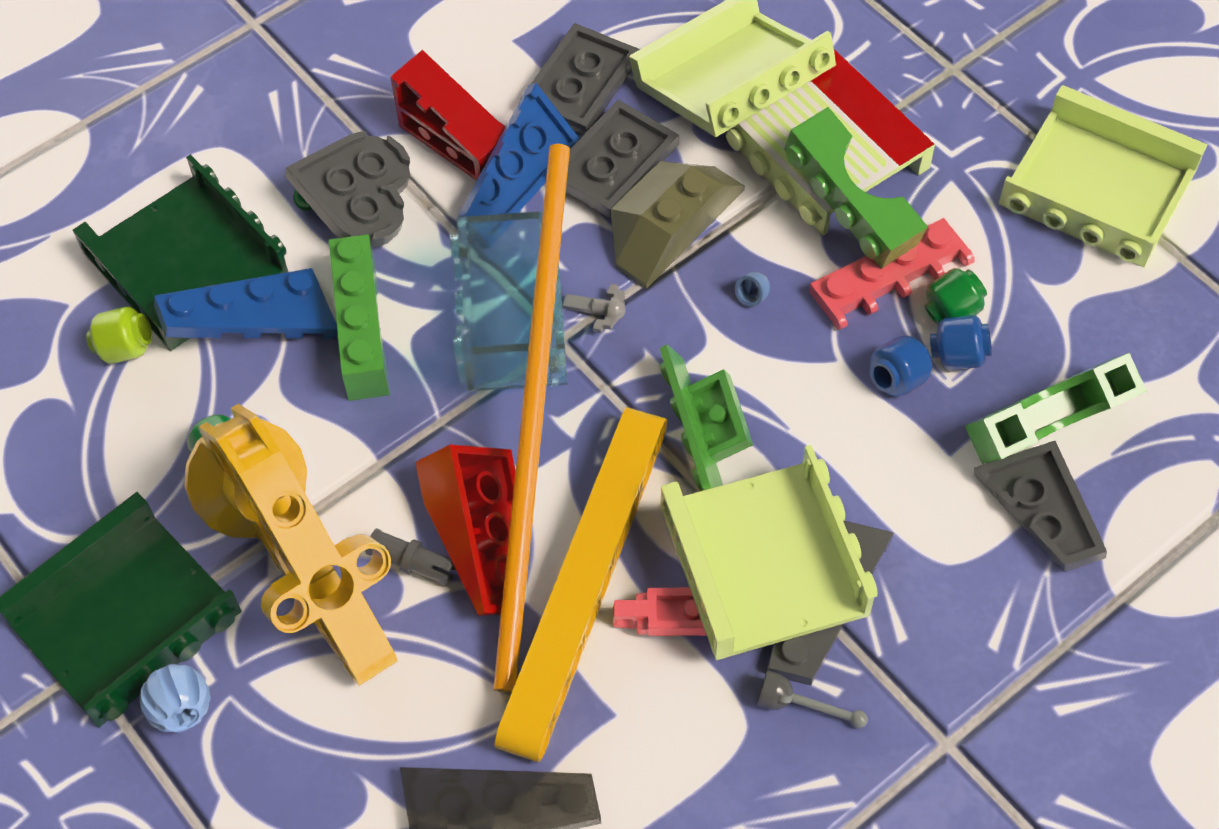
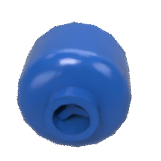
M976 315L942 319L938 324L937 333L930 334L932 358H940L943 367L950 371L981 367L985 363L986 356H992L989 324H982L980 318Z
M903 335L894 338L877 348L871 356L870 377L878 389L896 397L906 395L924 384L931 376L932 362L927 348L913 337Z

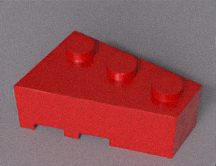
M422 49L390 76L399 127L477 181L506 126L494 118Z

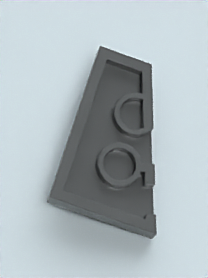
M1055 440L1010 455L1001 460L974 467V476L1064 572L1106 558L1107 549Z

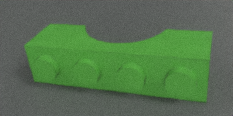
M827 107L790 130L784 147L787 159L793 167L800 169L808 178L814 193L819 198L826 200L834 210L840 225L853 233L859 241L863 253L868 258L874 259L882 269L919 245L928 226L903 196L895 198L876 197L856 186L849 177L844 163V156L853 136L832 110Z
M369 234L330 239L329 249L341 372L348 400L388 396L390 391L378 312L376 267Z
M1130 353L1106 360L964 426L981 463L985 464L1006 458L1038 443L1040 439L1053 432L1111 409L1147 392Z

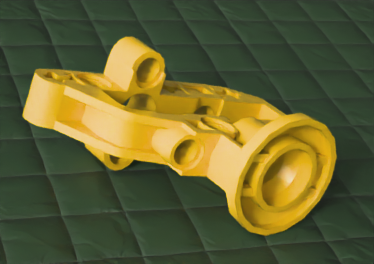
M238 403L231 407L232 419L217 424L214 427L207 422L199 426L202 437L196 442L186 462L184 487L191 508L213 530L229 537L257 538L264 544L277 569L284 576L270 584L271 586L264 592L261 598L263 614L278 630L285 633L297 632L314 623L343 663L351 678L358 686H361L398 662L391 645L361 593L387 575L391 566L390 554L379 542L363 534H357L352 537L348 536L334 545L305 494L307 467L299 445L286 430L259 418L256 414ZM366 549H372L370 562L363 567H357L359 554ZM332 565L340 567L341 580ZM287 598H294L292 610L286 615L277 616L278 605Z

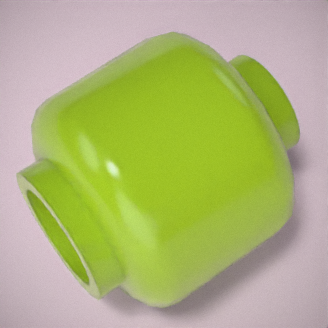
M121 307L96 314L91 321L90 330L86 334V340L93 354H97L101 360L108 364H115L143 356L147 346L152 341V330L145 315L138 313L131 307Z

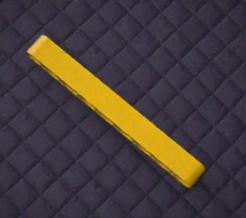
M629 407L624 409L500 721L494 743L495 749L538 763L542 760L662 446L668 422L666 418Z

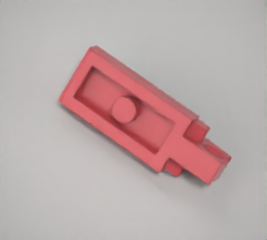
M689 587L647 588V592L636 594V600H614V628H637V634H648V636H707Z

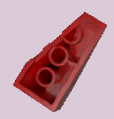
M449 444L415 462L423 503L478 616H501L516 473L511 449Z

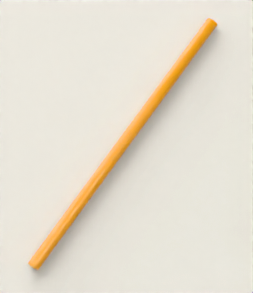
M564 144L550 145L493 685L494 691L512 693L518 673L570 148Z

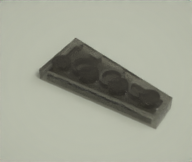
M400 767L409 829H580L602 824L592 773Z

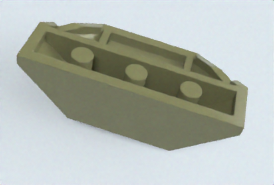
M660 161L611 208L616 269L647 289L745 190V185L715 166Z

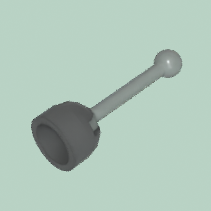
M767 670L757 700L758 706L770 710H779L793 702L850 721L851 725L857 729L867 725L868 717L865 712L861 710L850 712L795 694L791 683L786 677Z

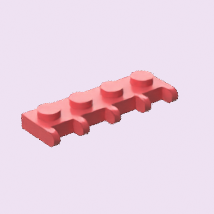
M942 218L928 225L919 245L882 269L874 259L865 256L810 283L809 293L838 330H841L848 325L845 314L862 306L866 313L871 315L878 311L875 299L893 290H896L902 298H905L912 294L909 282L927 273L936 280L945 273L943 265L958 258L964 266H969L975 262L972 251L945 218Z

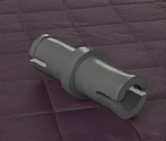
M374 529L370 537L385 546L390 554L391 563L400 566L401 572L408 575L415 572L440 582L444 586L450 583L454 574L446 571L455 570L451 558L423 548V543L415 539L408 542L385 533L381 529ZM372 549L365 550L367 555H372Z

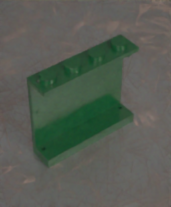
M191 154L186 159L193 177L107 232L98 236L86 221L72 229L82 253L131 308L146 316L152 332L170 352L190 338L165 337L154 308L155 295L288 272L284 258L287 250L282 241L275 234L269 236L264 231V226L259 217L252 210L246 212L241 207V202L236 193L230 187L224 189L219 184L218 177L208 164L202 166Z
M138 492L127 498L0 596L1 616L98 728L108 720L113 721L126 711L128 704L140 695L143 684L148 680L152 672L167 665H177L180 662L191 659L197 654L205 641L215 633L228 629L234 623L235 617L242 612L234 593L230 589L225 592L155 518L148 502Z

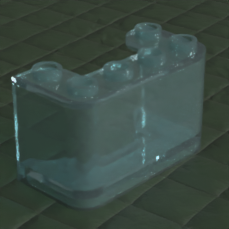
M543 211L457 217L458 233L450 234L451 255L454 258L456 282L462 281V290L455 291L457 315H463L464 324L456 325L457 336L454 337V354L458 366L459 384L467 383L468 391L524 388ZM559 264L546 386L567 385Z

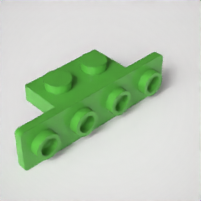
M666 344L660 347L663 363L660 364V371L667 384L671 386L674 397L670 398V403L675 415L682 421L685 432L681 433L683 445L689 455L693 456L696 468L692 469L693 479L700 491L722 486V479L716 463L753 446L731 375L725 369H722L691 384L684 359Z

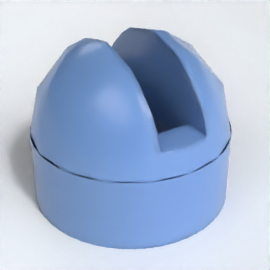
M749 272L740 277L735 284V294L738 300L746 306L758 305L770 293L768 278L759 272ZM758 286L757 296L753 295L754 291Z

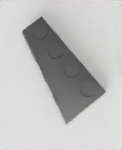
M843 521L848 534L854 533L858 539L861 549V558L859 560L864 572L869 571L873 575L879 560L892 541L894 532ZM844 624L775 643L768 670L781 674L790 681L811 686L834 646Z

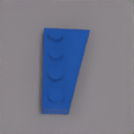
M537 83L527 86L458 215L482 246L491 244L546 183L549 146L552 144H564L571 149L580 140Z
M312 268L155 295L154 308L165 337L220 338L222 333H239L243 335V338H260L261 333H284L285 338H302L303 333L322 334V339H337L338 335L336 321Z

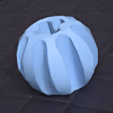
M167 665L152 672L148 680L143 684L140 692L141 711L151 726L164 733L184 732L198 725L202 717L207 714L211 699L209 687L197 670L187 665Z

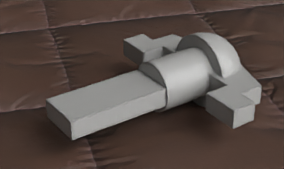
M610 284L607 291L608 297H612L610 301L566 294L562 307L567 310L605 316L604 320L596 319L593 326L594 332L602 333L603 328L611 330L617 321L623 318L626 311L625 293L619 290L617 284Z

